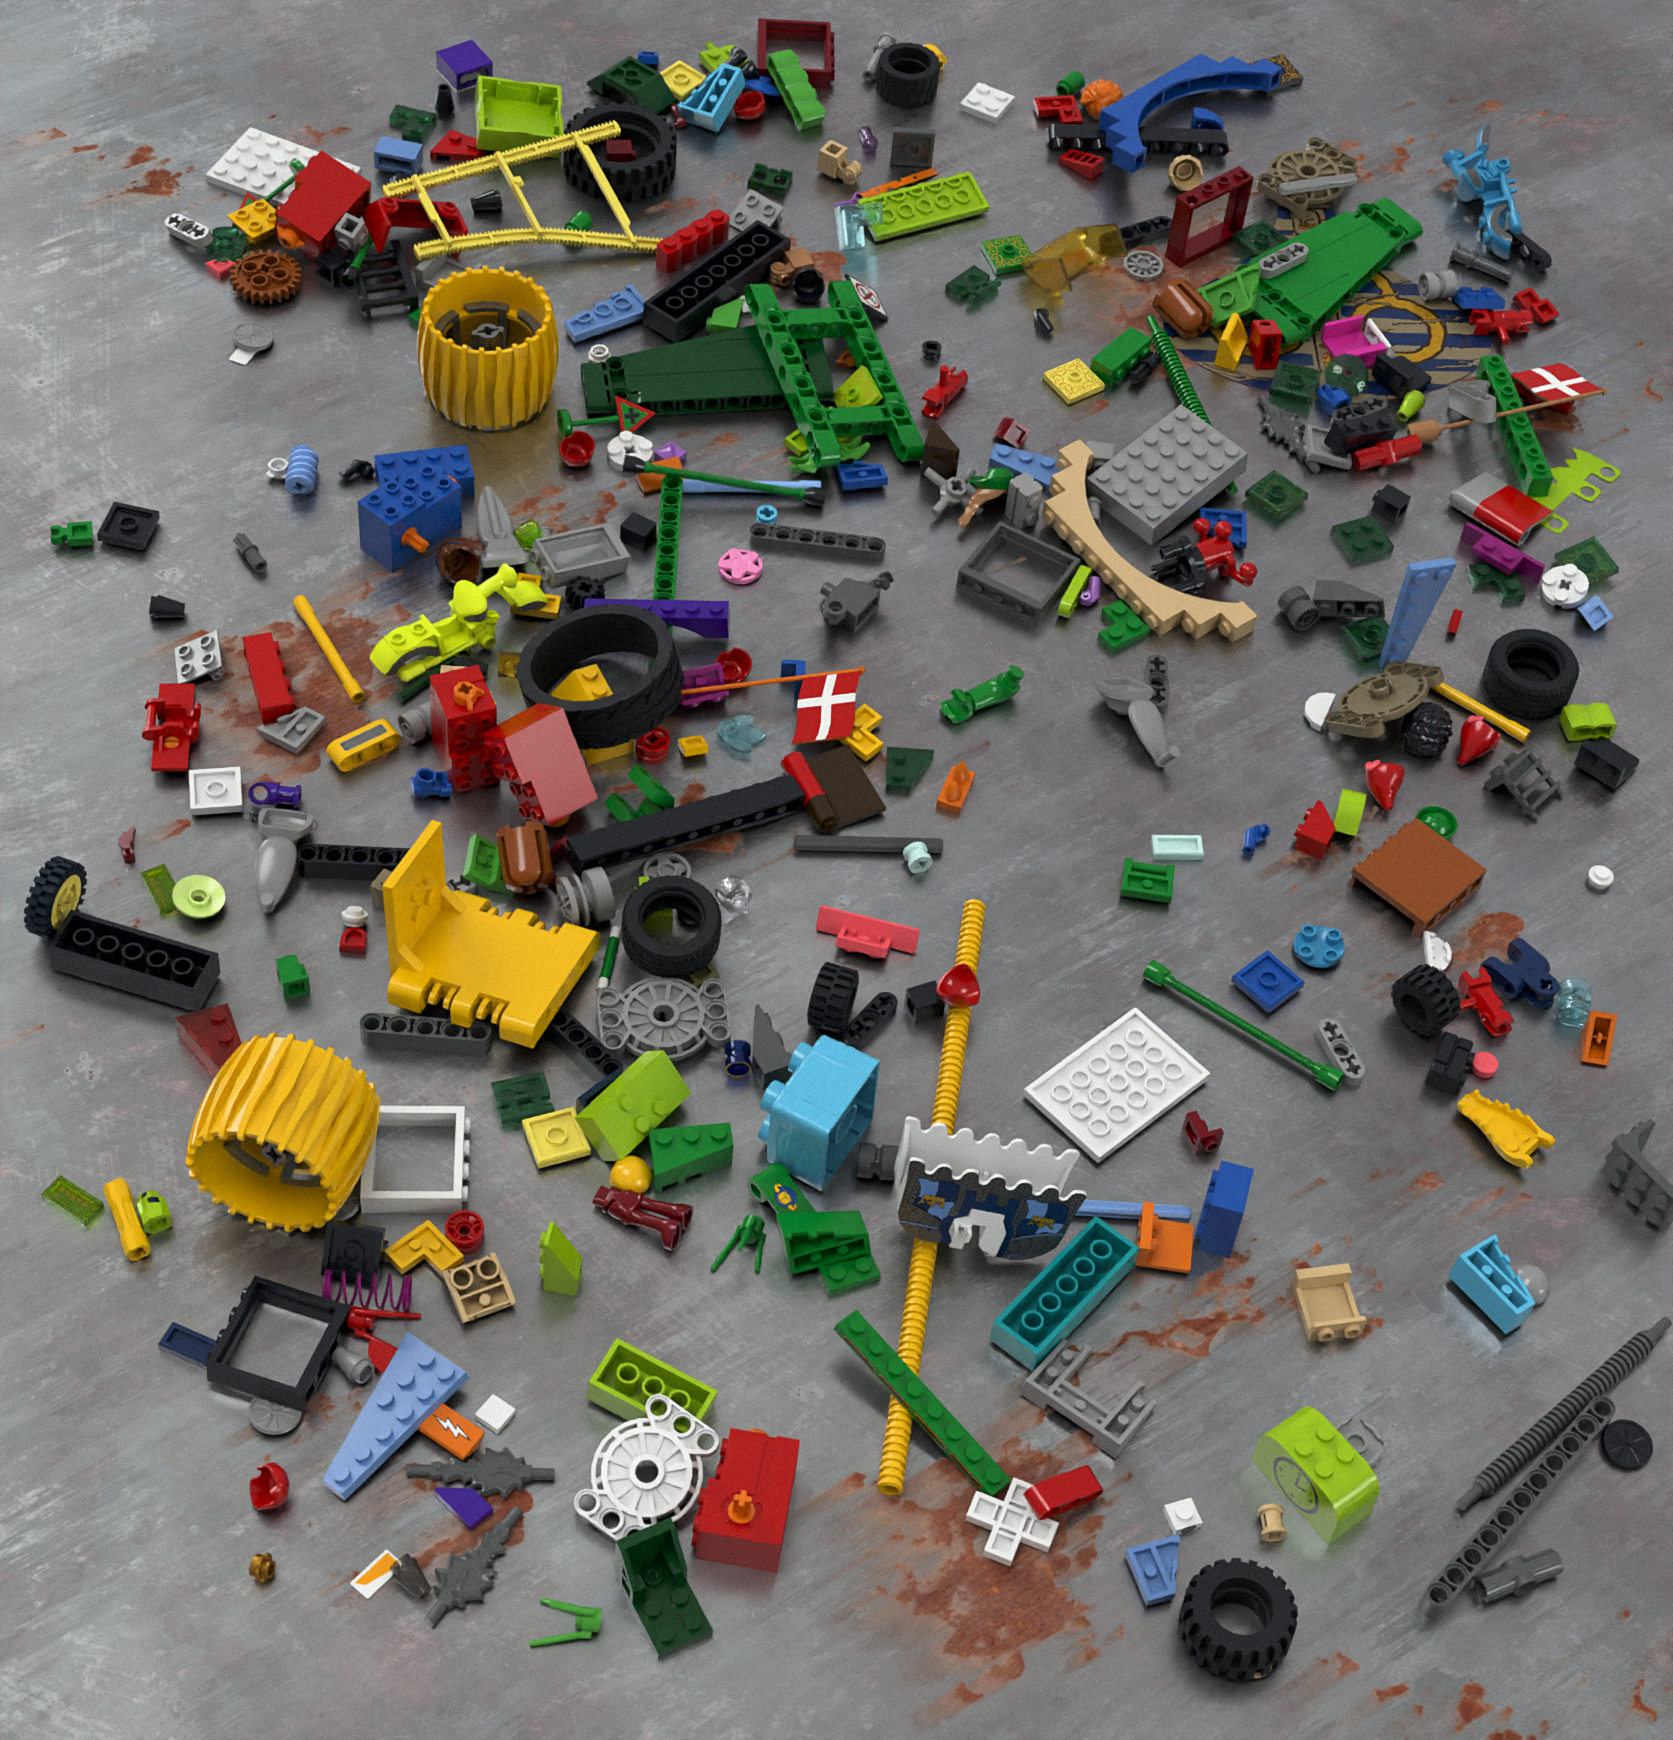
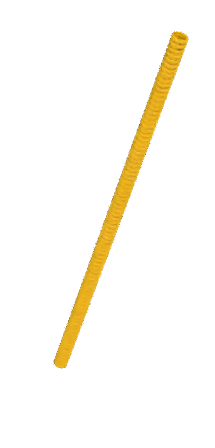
M972 899L966 901L963 906L955 966L965 963L976 976L986 905L982 901ZM949 1005L947 1024L931 1126L935 1123L945 1124L948 1135L954 1134L972 1006L958 1008ZM914 1237L897 1355L919 1378V1366L921 1365L938 1243ZM891 1394L877 1489L886 1495H897L903 1491V1476H905L913 1417Z

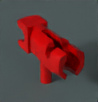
M1473 309L1469 317V324L1475 325L1473 335H1488L1489 331L1498 332L1502 344L1507 345L1510 343L1508 333L1530 331L1527 325L1533 324V315L1530 310H1519L1517 313L1514 310L1488 312L1487 309Z
M941 366L938 382L922 396V400L926 401V404L922 408L921 413L930 418L937 419L944 412V406L967 385L968 375L966 371L962 370L958 374H953L956 366L950 370L947 366Z
M1480 967V974L1476 979L1464 971L1459 977L1458 987L1464 997L1468 999L1461 1000L1459 1004L1461 1011L1470 1008L1477 1010L1481 1022L1493 1036L1498 1037L1508 1034L1512 1030L1510 1024L1514 1023V1019L1509 1011L1502 1010L1505 1005L1492 988V979L1486 969Z

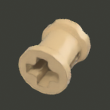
M1266 1504L1257 1510L1258 1517L1262 1521V1540L1266 1542L1281 1541L1287 1537V1531L1283 1527L1282 1522L1284 1510L1281 1505Z

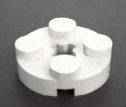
M630 431L621 432L607 446L609 463L619 471L623 469L625 455L636 456L645 462H652V442L642 436L632 434Z
M1566 564L1565 566L1552 568L1543 575L1541 593L1545 601L1555 607L1556 604L1562 606L1563 609H1570L1583 603L1588 593L1589 582L1586 575L1578 570L1575 565ZM1562 584L1569 585V590H1566L1565 588L1560 589L1559 587H1561Z

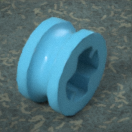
M763 505L757 509V523L776 524L777 510L773 506Z

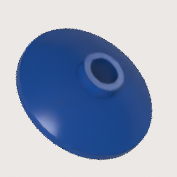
M760 76L759 79L745 80V86L750 89L772 96H782L777 87L771 84L772 79Z

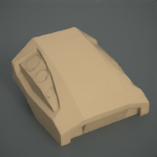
M495 1252L477 1261L473 1260L472 1263L462 1264L455 1269L451 1268L441 1272L462 1323L478 1319L516 1304L507 1276Z

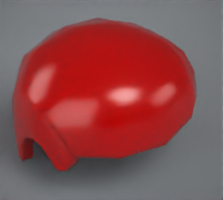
M748 91L740 94L734 104L736 116L743 120H754L760 117L765 110L764 96L758 91Z
M578 430L574 431L569 437H564L559 446L561 459L571 467L587 465L594 454L596 446L594 439L588 433Z
M734 647L729 652H721L715 660V663L720 662L722 664L725 684L745 682L752 670L751 657L746 651Z
M274 1462L257 1467L261 1473L250 1480V1497L253 1506L257 1510L280 1507L286 1501L289 1494L290 1482L287 1472Z

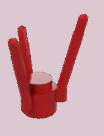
M352 1306L348 1315L347 1327L355 1330L354 1336L361 1337L368 1341L373 1339L398 1349L367 1333V1329H373L376 1317L419 1319L421 1314L370 1310Z

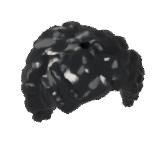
M1422 701L1415 709L1404 715L1405 718L1401 725V736L1407 751L1420 757H1426L1442 753L1447 748L1448 738L1453 735L1451 731L1453 721L1450 719L1449 712L1444 710L1442 706Z

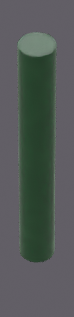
M454 657L443 661L396 695L398 701L404 702L428 685L431 675L440 674L441 665L453 666Z

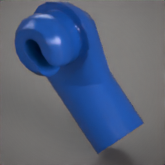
M1261 824L1246 830L1242 851L1248 855L1253 854L1256 843L1265 840L1270 835V827L1267 824Z

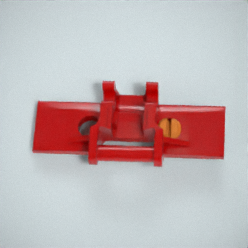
M160 684L158 698H151L145 701L147 713L145 728L142 730V738L154 741L151 771H188L190 745L198 741L201 704H194L195 684ZM156 715L157 720H166L162 726H155Z

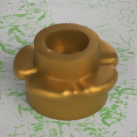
M265 1553V1555L256 1554L250 1563V1577L256 1578L260 1583L270 1579L276 1569V1563L272 1560V1555L270 1553Z

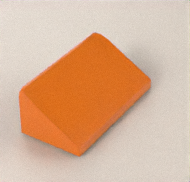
M677 456L651 463L656 466L661 465L683 470ZM656 473L635 475V479L644 494L661 490L662 480L665 475Z

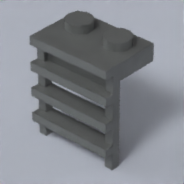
M1529 747L1517 755L1513 752L1503 760L1505 763L1503 766L1498 765L1489 772L1491 777L1484 784L1490 791L1504 783L1532 820L1535 821L1539 816L1534 810L1554 792L1560 798L1564 793L1559 788L1560 782H1555L1550 776L1552 772L1544 769L1541 765L1543 762L1541 758L1536 759L1532 753L1534 751L1533 748ZM1536 769L1540 776L1520 793L1516 786ZM1545 780L1550 787L1530 805L1525 798Z

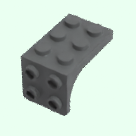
M1649 1119L1645 1123L1642 1121L1638 1122L1628 1134H1620L1613 1140L1611 1144L1613 1148L1606 1155V1163L1601 1172L1628 1197L1633 1205L1637 1206L1647 1216L1652 1224L1656 1225L1663 1232L1670 1227L1673 1221V1186L1641 1154L1656 1124L1652 1119Z

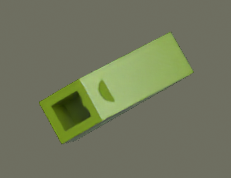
M550 1221L547 1232L542 1231L539 1248L541 1249L539 1278L543 1279V1290L577 1296L582 1276L583 1257L558 1226Z

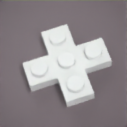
M1013 1478L1004 1501L976 1491L965 1521L992 1531L985 1546L983 1556L1011 1566L1020 1542L1048 1553L1059 1523L1048 1518L1038 1521L1023 1496L1024 1492L1033 1486L1032 1484Z

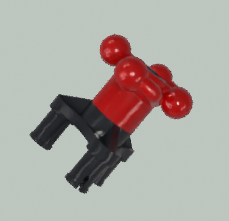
M1198 518L1193 523L1194 533L1198 535L1200 543L1194 545L1185 535L1178 537L1175 542L1158 547L1159 556L1164 562L1151 566V572L1156 571V573L1152 574L1156 580L1171 573L1180 574L1185 577V581L1170 587L1185 594H1197L1204 591L1205 573L1216 568L1221 576H1230L1245 587H1250L1253 584V579L1256 577L1258 570L1253 563L1247 562L1240 566L1238 572L1234 559V548L1229 540L1233 529L1231 524L1227 521H1219L1214 527L1216 536L1208 538L1207 534L1211 529V525L1205 518Z

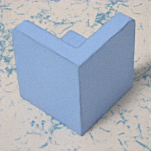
M1597 595L1577 608L1594 631L1614 618Z

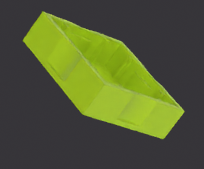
M478 75L475 91L477 149L500 152L507 150L509 152V149L513 151V148L516 150L517 147L521 149V146L525 148V145L529 146V143L532 145L533 142L535 144L536 142L540 143V141L544 142V139L548 141V138L552 140V137L556 138V136L559 137L560 135L563 137L561 85L518 82L504 78ZM560 151L559 154L555 152V155L551 153V156L547 154V157L561 159L562 153Z

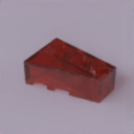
M228 1003L175 1017L178 1037L185 1041L191 1048L193 1055L202 1061L206 1066V1070L215 1078L225 1062L242 1044Z

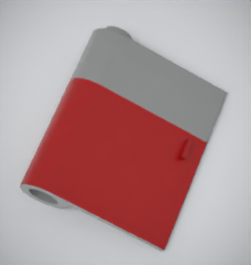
M1484 472L1458 489L1454 488L1449 495V500H1451L1450 506L1518 547L1524 543L1534 526L1552 516L1554 512L1488 472Z

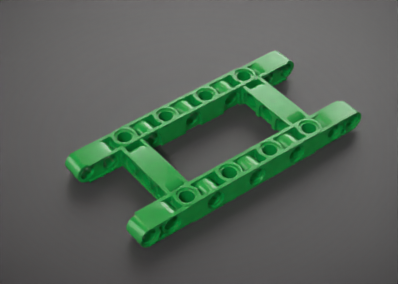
M850 280L829 282V297L827 299L831 308L781 310L774 291L768 284L746 285V303L815 466L818 468L834 467L840 464L839 450L841 448L836 437L887 434L897 458L902 462L922 461L924 442ZM844 337L857 369L862 365L868 369L883 398L875 406H842L841 408L826 409L818 400L817 390L809 372H806L802 362V355L795 340Z

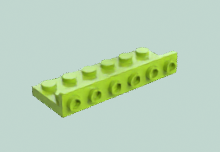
M969 171L957 173L946 178H938L926 183L922 182L907 188L902 187L888 193L883 192L872 197H864L857 200L854 213L856 216H862L876 242L986 213L989 211L990 206L972 173Z

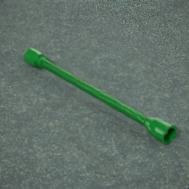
M1152 960L1146 967L1143 978L1158 986L1172 987V989L1184 996L1186 995L1187 998L1195 1003L1197 1002L1200 1006L1203 1005L1204 1008L1212 1013L1214 1012V1014H1217L1229 1023L1231 1022V1024L1242 1029V1031L1248 1032L1249 1035L1251 1034V1036L1257 1040L1259 1039L1262 1043L1268 1044V1046H1271L1277 1052L1279 1051L1282 1055L1288 1056V1058L1299 1063V1065L1306 1069L1308 1068L1316 1076L1317 1081L1332 1091H1335L1345 1075L1342 1071L1328 1064L1315 1063L1308 1057L1303 1056V1054L1300 1055L1299 1052L1297 1053L1288 1045L1286 1046L1283 1042L1280 1043L1279 1040L1277 1041L1271 1035L1266 1034L1262 1030L1260 1031L1259 1028L1257 1029L1251 1023L1249 1024L1246 1020L1240 1019L1234 1013L1229 1012L1225 1008L1223 1009L1214 1001L1212 1002L1209 998L1204 997V995L1197 991L1195 992L1189 986L1187 987L1184 983L1176 980L1171 975V971L1157 961Z

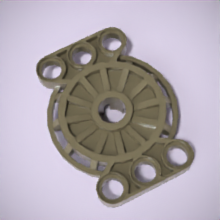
M1311 137L1307 140L1305 150H1290L1277 155L1270 162L1267 173L1259 174L1256 188L1291 211L1303 213L1307 210L1308 204H1322L1338 198L1343 192L1344 187L1282 196L1278 193L1280 183L1348 173L1356 174L1358 161L1319 137Z
M1402 661L1389 663L1384 667V673L1368 677L1356 683L1342 695L1339 700V711L1329 713L1324 719L1328 731L1365 738H1375L1385 732L1384 722H1389L1408 714L1426 698L1429 688L1436 687L1444 682L1441 668Z

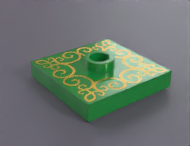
M1021 235L981 242L980 248L996 275L1035 268L1036 260Z

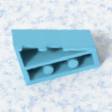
M722 63L705 79V83L698 90L694 89L691 92V96L684 103L680 102L677 105L680 117H684L688 123L718 132L746 84L741 68Z
M1496 1234L1459 1255L1448 1276L1507 1334L1525 1322L1536 1303L1521 1277L1514 1274L1509 1265L1511 1260L1508 1255H1503L1497 1245L1499 1240Z

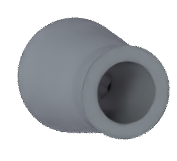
M342 1346L333 1352L332 1361L340 1367L353 1383L363 1384L373 1375L374 1365L371 1363L370 1358L347 1350Z

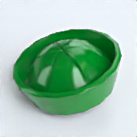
M1439 806L1424 807L1417 812L1415 817L1446 840L1451 838L1458 828L1455 816L1447 809Z

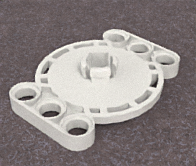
M655 1394L647 1400L645 1410L648 1418H638L625 1422L613 1429L602 1440L595 1452L591 1466L593 1489L581 1490L574 1499L576 1512L613 1541L626 1537L631 1531H640L657 1523L658 1518L667 1516L671 1512L675 1513V1516L671 1518L673 1523L683 1518L693 1507L700 1493L703 1482L701 1457L713 1456L719 1448V1438L714 1430L665 1395ZM656 1401H662L667 1405V1411L662 1416H655L650 1411L651 1405ZM677 1419H688L691 1424L690 1429L685 1433L677 1432L674 1429V1423ZM637 1425V1428L630 1429L623 1434L619 1433L628 1427ZM703 1435H709L714 1439V1446L709 1450H702L698 1447L697 1441ZM614 1437L615 1440L610 1444L606 1453L602 1452L606 1444ZM690 1457H696L697 1462L691 1461ZM600 1459L603 1461L601 1476L596 1478V1467ZM645 1466H656L658 1476L653 1482L643 1483L636 1478L638 1467L641 1469ZM698 1469V1482L696 1488L691 1486L693 1470ZM597 1485H603L604 1490L598 1489ZM688 1493L693 1495L689 1503L681 1511L679 1506L684 1502ZM585 1496H592L596 1500L595 1508L589 1512L583 1511L579 1507L580 1500ZM609 1513L617 1514L620 1518L619 1525L614 1529H608L603 1525V1518ZM643 1520H651V1524H644Z

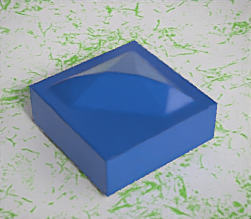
M640 51L638 52V61L647 66L658 64L659 53Z

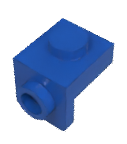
M782 660L780 678L807 675L805 674L806 661ZM803 680L795 681L794 698L799 697Z

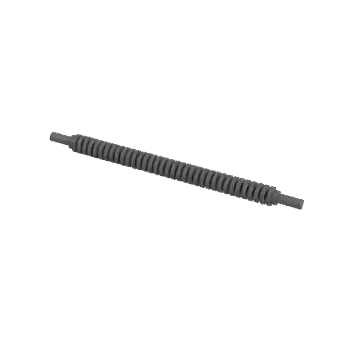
M1663 1317L1650 1330L1639 1331L1613 1356L1599 1366L1580 1385L1554 1406L1552 1410L1535 1423L1533 1427L1526 1431L1524 1435L1500 1454L1495 1461L1482 1470L1475 1477L1473 1487L1456 1502L1457 1506L1464 1511L1480 1496L1493 1494L1505 1481L1570 1425L1593 1398L1602 1396L1604 1392L1618 1382L1641 1359L1648 1355L1655 1348L1657 1338L1672 1325L1671 1320Z

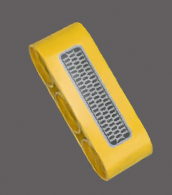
M382 718L334 740L328 745L326 753L340 771L346 772L395 749L400 744L402 738L387 719Z

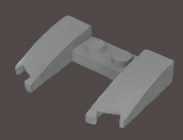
M1063 1339L1026 1379L1021 1395L1043 1410L1050 1405L1094 1435L1092 1443L1116 1458L1155 1408L1157 1400H1151L1150 1403L1146 1402L1140 1393L1145 1389L1146 1384L1143 1380L1139 1379L1117 1406L1110 1411L1068 1382L1090 1355L1093 1347L1084 1344L1081 1353L1065 1349L1067 1339Z

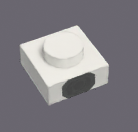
M1192 1498L1164 1505L1163 1512L1173 1535L1201 1528L1203 1522Z

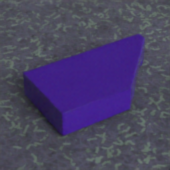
M437 1487L434 1490V1495L470 1531L493 1513V1508L473 1488Z

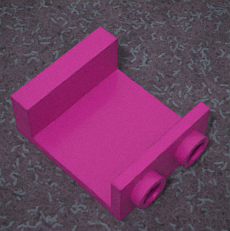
M1363 315L1324 323L1320 340L1344 373L1373 367L1376 355L1381 352L1386 354L1387 347L1383 342L1371 345L1362 333Z

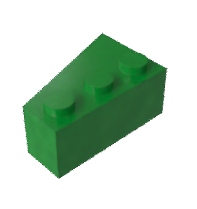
M730 1122L649 1129L648 1154L653 1175L654 1193L662 1191V1187L677 1182V1184L685 1182L686 1178L698 1173L703 1175L732 1164L734 1144Z
M859 1210L776 1214L782 1251L791 1275L871 1253L868 1231Z

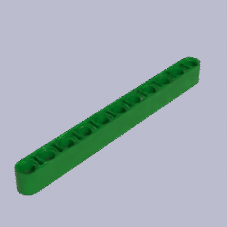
M669 475L665 476L662 480L653 600H675L683 481L679 476L673 477L672 475L671 477ZM668 625V627H669V629H670V632H671V635H672V633H673V626H672V625ZM649 657L648 669H650L655 661L651 657Z

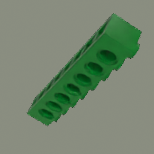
M1502 355L1481 356L1475 377L1476 380L1489 381V394L1496 397V413L1522 408L1523 404ZM1526 411L1496 418L1495 426L1523 493L1530 498L1547 497L1554 477Z

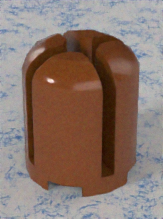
M1181 277L1174 278L1167 283L1169 287L1161 296L1156 294L1152 307L1180 338L1186 340L1196 338L1197 335L1203 334L1212 323L1214 310L1187 280H1183Z
M525 821L526 826L510 829V824L506 825L496 833L503 884L508 891L520 894H534L545 889L552 883L554 871L548 835L544 825L534 821Z

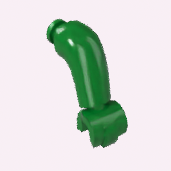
M1010 665L1005 673H1000L997 677L983 682L970 690L963 692L961 689H953L951 692L953 697L940 703L942 706L941 710L953 723H962L973 715V711L1014 697L1020 690L1019 682L1024 677V672L1019 667Z

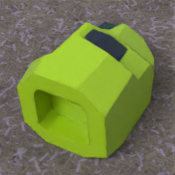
M154 1190L141 1192L136 1200V1206L144 1232L154 1234L173 1226L171 1214L164 1196Z

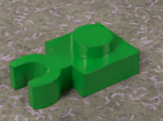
M92 521L67 523V528L58 525L50 527L52 545H60L67 541L68 546L93 545Z

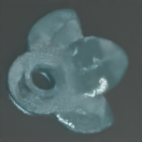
M739 714L733 719H724L717 727L718 737L727 741L732 749L741 753H750L752 750L751 745H757L766 738L764 732L752 726L754 716L750 714Z

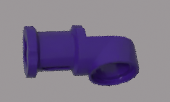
M263 781L253 784L248 791L249 799L256 805L277 806L281 803L294 805L295 808H299L302 795L301 785L288 787L280 786V783ZM257 786H262L267 790L268 795L265 800L255 798L254 789Z

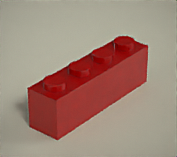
M271 632L242 637L244 657L263 725L276 723L277 718L292 714V709H296L294 695H289L288 691H291L288 676H283V673H286L284 660L278 658L281 655L279 642H274Z

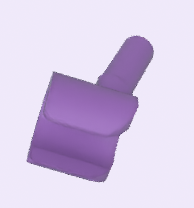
M859 192L854 193L852 200L834 203V207L852 206L855 209L857 200L862 199V196Z

